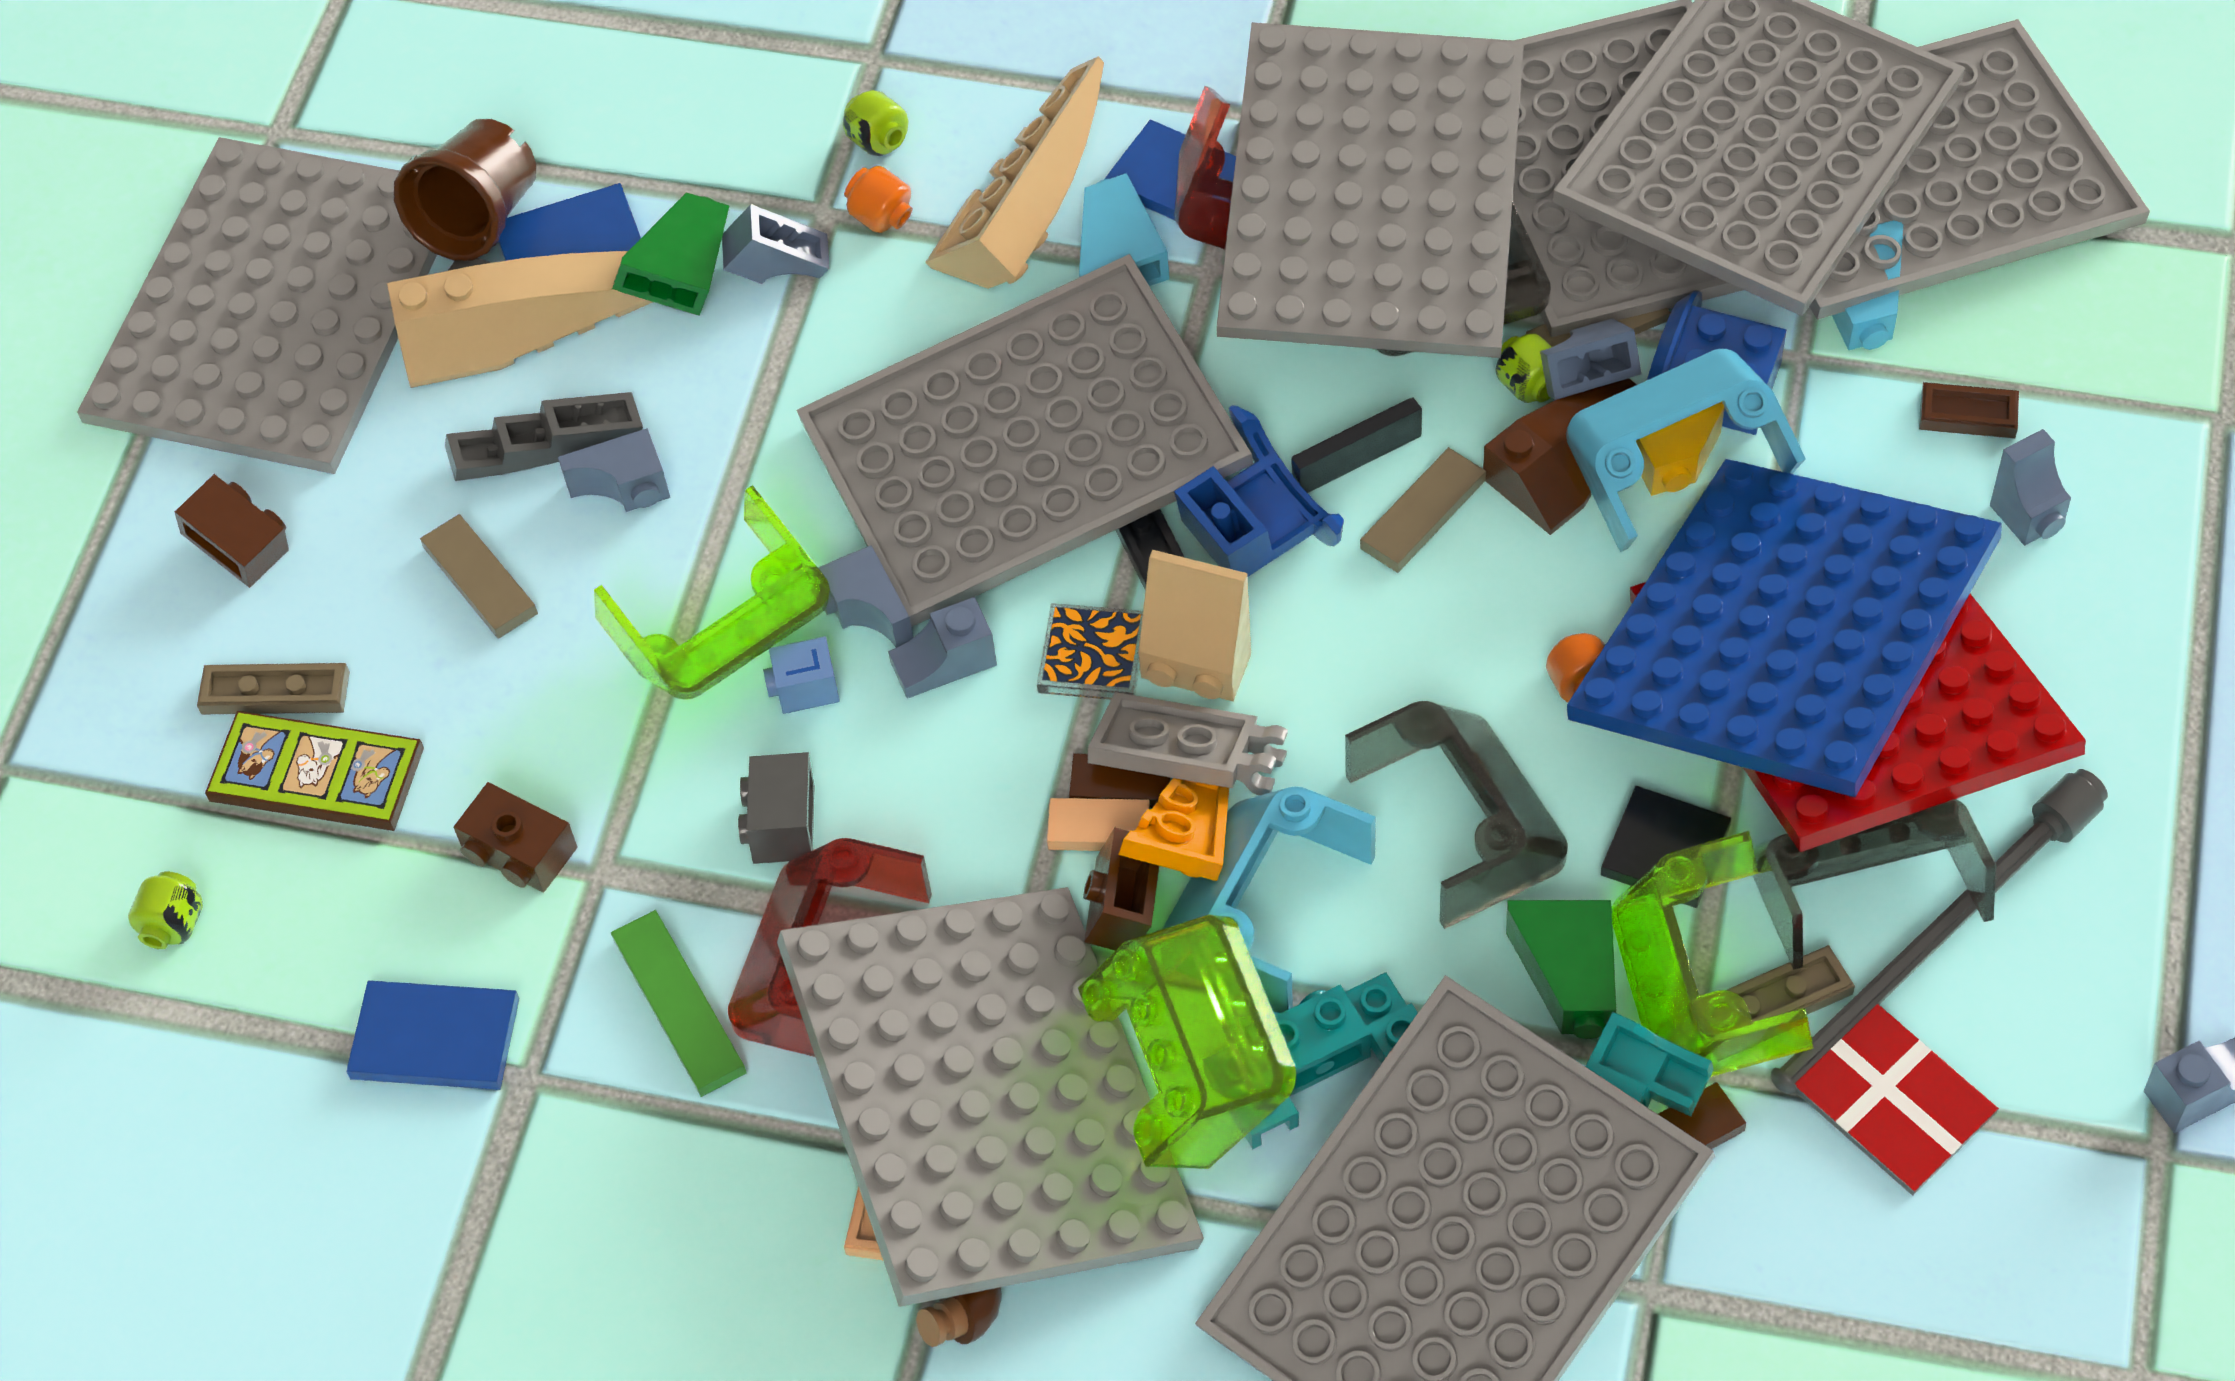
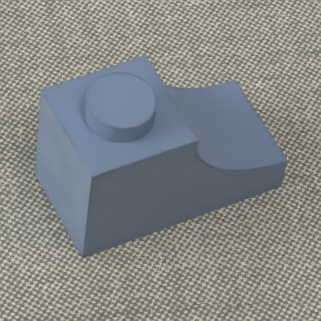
M750 204L723 233V270L763 284L771 277L787 274L808 275L820 279L829 270L827 233Z
M1613 318L1570 330L1571 337L1554 347L1540 351L1547 393L1554 400L1642 374L1634 329Z
M648 428L558 457L571 498L583 495L606 496L623 504L626 512L637 508L650 507L659 501L671 498Z
M2044 429L2003 449L1990 501V507L2024 546L2040 537L2048 539L2057 534L2066 523V516L2072 498L2065 491L2057 472L2054 457L2055 441Z
M872 545L819 567L823 586L816 589L818 598L827 615L835 613L843 629L852 625L874 629L886 636L895 648L913 638L910 617Z
M975 597L929 613L930 620L920 633L903 645L888 651L891 665L907 699L997 666L993 635Z
M2235 1037L2210 1047H2204L2199 1040L2154 1063L2143 1092L2174 1134L2235 1103Z

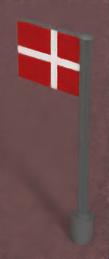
M2078 769L2075 773H2067L2032 806L2034 825L1780 1069L1773 1068L1771 1071V1079L1777 1089L1787 1094L1796 1092L1912 1196L1997 1113L1999 1108L1890 1015L1880 1004L2049 841L2070 842L2103 810V802L2108 798L2107 789L2097 776L2087 770Z

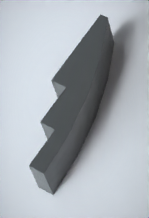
M632 392L541 401L539 413L494 417L491 430L446 434L445 449L454 480L461 481L503 475L559 462V456L643 430V425Z

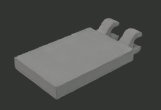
M1115 692L1088 745V763L1233 788L1236 780H1238L1252 793L1263 795L1272 791L1275 778L1264 777L1258 772L1271 774L1274 767H1281L1283 765L1287 750L1273 748L1270 744L1283 745L1288 730L1278 725L1259 726L1257 725L1258 716Z

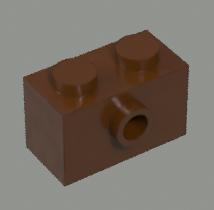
M213 474L174 511L181 535L250 588L289 551L285 533L286 525L273 511L269 509L261 511L252 504L248 493L237 483L230 482L227 484L217 475Z
M490 782L486 783L453 827L461 845L460 851L470 862L480 867H485L488 864L500 870L502 875L514 885L521 888L529 885L543 893L578 848L569 822Z
M1114 827L1096 857L1095 869L1090 871L1085 883L1083 898L1089 900L1090 904L1084 942L1133 955L1152 926L1159 866L1118 855L1123 839L1130 831Z

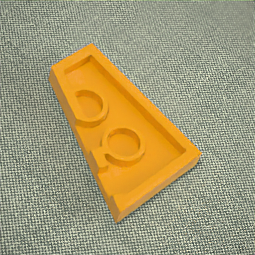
M1173 778L1160 793L1158 802L1151 810L1147 809L1143 814L1137 828L1134 831L1130 830L1123 839L1118 855L1177 870L1189 877H1203L1217 881L1223 866L1229 788Z

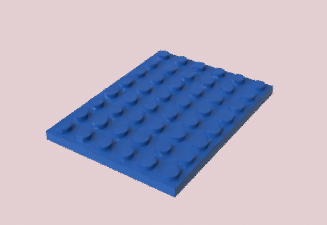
M1725 459L1568 702V720L1856 797L1999 543L2002 523Z

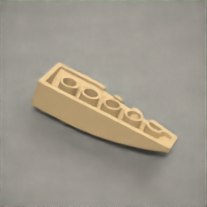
M1099 56L1072 68L1039 108L1043 115L1033 120L1027 127H1024L1014 141L1020 147L1011 152L1005 160L999 159L991 168L989 173L994 177V180L983 193L979 189L971 193L925 263L931 269L987 289L1004 282L1012 284L1023 276L1028 269L1026 261L1029 256L1048 237L1046 230L1064 200L1084 152L1097 106L1104 62Z
M628 251L569 253L520 258L474 265L387 283L394 322L410 388L504 369L515 364L514 359L534 350L540 353L553 347V342L574 332H578L579 335L596 328L595 323L613 315L621 317L653 302L612 289L621 259Z

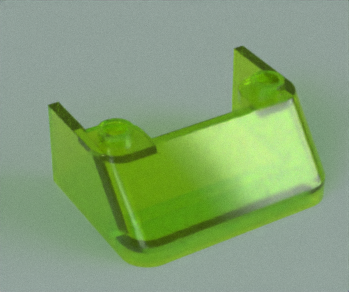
M753 485L745 490L744 521L770 553L759 560L752 569L750 582L755 595L680 646L671 637L663 634H651L643 638L605 588L600 585L594 589L595 618L642 678L678 699L688 700L702 695L820 615L828 605L830 587L827 578Z
M1749 831L1665 855L1621 894L1612 905V925L1641 1026L1671 1043L1711 1060L1714 1069L1711 1077L1814 1049L1805 1008L1752 1022L1748 1006L1738 994L1727 990H1718L1699 995L1673 906L1694 900L1705 888L1759 874Z

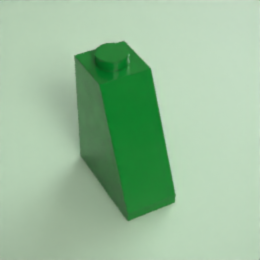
M686 192L622 257L612 289L700 316L709 293L730 205L714 201L709 197L697 196Z
M1507 900L1506 934L1560 1033L1574 1034L1583 1039L1600 1037L1612 1012L1616 1013L1617 1011L1611 900Z

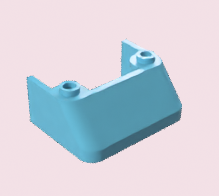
M1728 349L1713 350L1576 413L1571 419L1566 431L1567 443L1620 552L1628 549L1638 537L1618 495V492L1633 486L1643 473L1644 459L1636 443L1638 439L1722 402L1730 419L1737 426L1750 430L1761 428L1782 472L1793 474L1806 460L1774 392L1737 353Z
M1288 787L1241 800L1229 809L1226 822L1223 866L1218 880L1191 877L1161 930L1158 939L1160 958L1169 969L1269 1012L1282 1013L1293 1008L1292 973L1247 954L1254 941V927L1251 919L1244 912L1236 909L1278 831L1291 836L1304 837L1370 865L1375 859L1376 817L1303 787Z

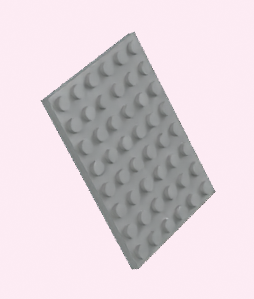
M1691 0L1668 2L1515 40L1524 41L1510 243L1551 337L1570 333V330L1611 318L1621 320L1664 308L1671 309L1677 301L1695 290L1702 292V301L1743 291V289L1552 203L1555 187L1692 5Z
M1695 0L1555 187L1552 203L1803 316L1963 80L1966 68L1809 0Z
M2019 19L1919 46L1923 50L1965 67L1963 80L1809 306L1817 320L1845 312V308L1899 290L1900 296L2146 223L2150 210ZM1893 220L1902 222V254L1901 247L1895 239L1886 235L1870 237V234L1876 231L1878 224ZM1883 244L1889 246L1895 252V256L1889 260H1880L1874 245ZM1901 256L1900 277L1888 280L1885 269L1894 267L1899 262Z
M1252 22L1217 318V337L1501 358L1524 41Z
M219 137L77 411L82 423L335 474L398 340L387 283L428 275L437 257V254L432 253L416 241L400 220L394 203V181L400 171Z
M1130 254L796 410L805 431L866 546L872 545L910 617L911 627L930 619L929 613L976 597L1175 502V490L1212 466L1225 478L1254 464L1252 453Z
M1068 887L780 931L777 944L899 1307L1194 1250L1200 1247L1204 1239L1092 947L1084 942L1085 929Z
M1445 975L1195 1324L1272 1381H1559L1712 1162L1715 1154L1712 1149Z

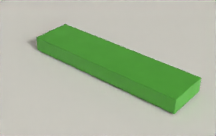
M654 910L610 932L615 945L700 1097L747 1074L742 1060L657 911Z

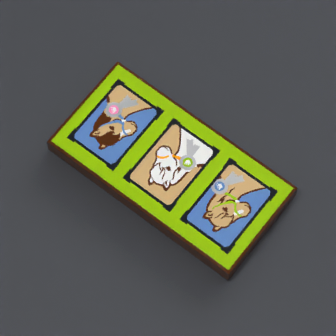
M237 711L205 794L209 802L395 831L424 747L421 739Z

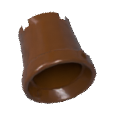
M476 119L437 149L428 150L418 156L414 155L402 166L394 181V203L401 222L416 241L432 253L453 261H473L490 252L492 247L499 242V237L505 228L506 218L536 180L537 165L532 150L526 141L519 147L516 141L510 137L515 130L507 124L493 119Z

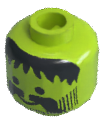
M875 90L863 92L849 101L844 110L843 129L846 136L870 155L883 156L891 153L903 143L908 131L909 120L906 111L883 92Z
M1536 333L1509 338L1503 343L1501 358L1498 359L1495 371L1498 380L1517 399L1524 403L1534 401L1541 403L1551 399L1547 393L1540 351L1549 349L1552 346Z
M164 871L160 872L158 876L146 878L141 883L129 910L128 920L130 926L139 933L138 939L143 944L155 949H166L168 944H183L190 938L203 908L202 897L196 891V884L191 879L179 873Z

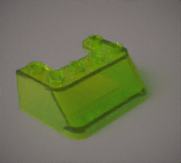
M1205 915L1128 940L1078 987L1088 1015L1095 1021L1111 1022L1123 1011L1127 1010L1158 1090V1094L1139 1111L1133 1127L1134 1137L1145 1167L1209 1169L1284 1102L1294 1089L1296 1081L1294 1061L1237 923L1228 916Z

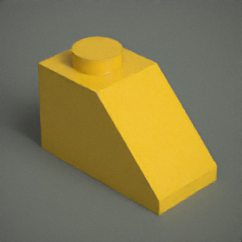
M1722 402L1636 440L1644 459V470L1641 477L1651 496L1666 491L1677 492L1689 484L1696 483L1721 434L1725 408Z

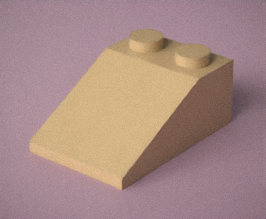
M1152 550L1148 564L1138 651L1141 678L1148 679L1153 684L1161 687L1175 686L1194 691L1207 699L1221 698L1234 702L1251 657L1248 574Z

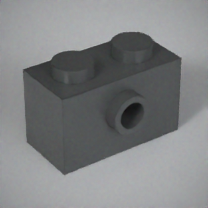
M809 752L749 756L748 777L740 778L741 803L743 807H747V814H739L738 829L740 843L749 844L753 864L813 860L815 784Z

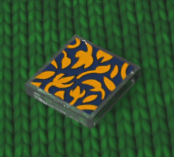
M1051 603L1037 679L1038 693L1108 700L1112 699L1115 692L1135 695L1140 669L1138 651L1143 611Z

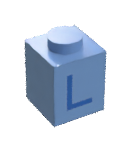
M826 636L768 648L772 667L763 669L769 698L779 697L783 714L840 702Z

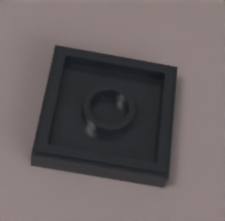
M1635 786L1601 866L1600 875L1697 908L1729 831L1732 818Z

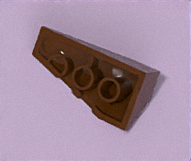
M1630 378L1554 400L1519 418L1484 446L1483 469L1486 470L1485 482L1549 535L1553 534L1584 509L1591 497V491L1567 443L1566 431L1571 419L1579 411L1637 384Z

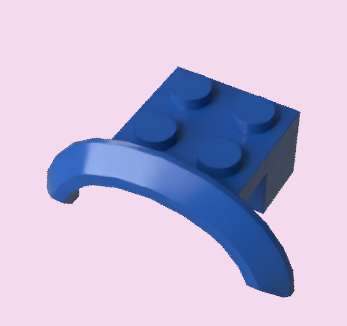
M1697 290L1676 302L1662 332L1647 380L1713 350L1728 349L1737 353L1773 389L1782 362L1787 329L1701 308L1702 292ZM1724 408L1722 427L1752 435L1757 434L1758 429L1750 430L1737 426L1730 419Z
M1230 406L1228 409L1234 426L1252 453L1255 463L1228 481L1212 466L1175 490L1174 493L1181 521L1218 566L1247 573L1248 577L1311 535H1314L1327 546L1334 547L1339 544L1344 525L1342 516L1340 514L1327 513L1302 488L1274 450L1259 419L1253 413L1238 406Z

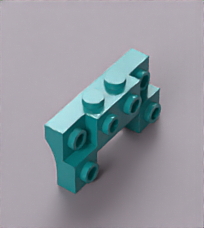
M1387 972L1348 991H1344L1341 984L1328 991L1323 989L1316 990L1303 998L1299 1005L1282 1013L1271 1012L1266 1014L1255 1023L1254 1027L1249 1028V1039L1204 1060V1075L1216 1096L1224 1103L1253 1150L1262 1145L1261 1134L1283 1123L1287 1125L1289 1130L1299 1126V1112L1291 1101L1290 1096L1370 1058L1371 1048L1382 1064L1418 1012L1412 1003L1408 1005L1405 1003Z
M1612 1012L1585 1066L1647 1108L1653 1099L1690 1117L1714 1070L1711 1060L1671 1043L1637 1022L1615 1012Z

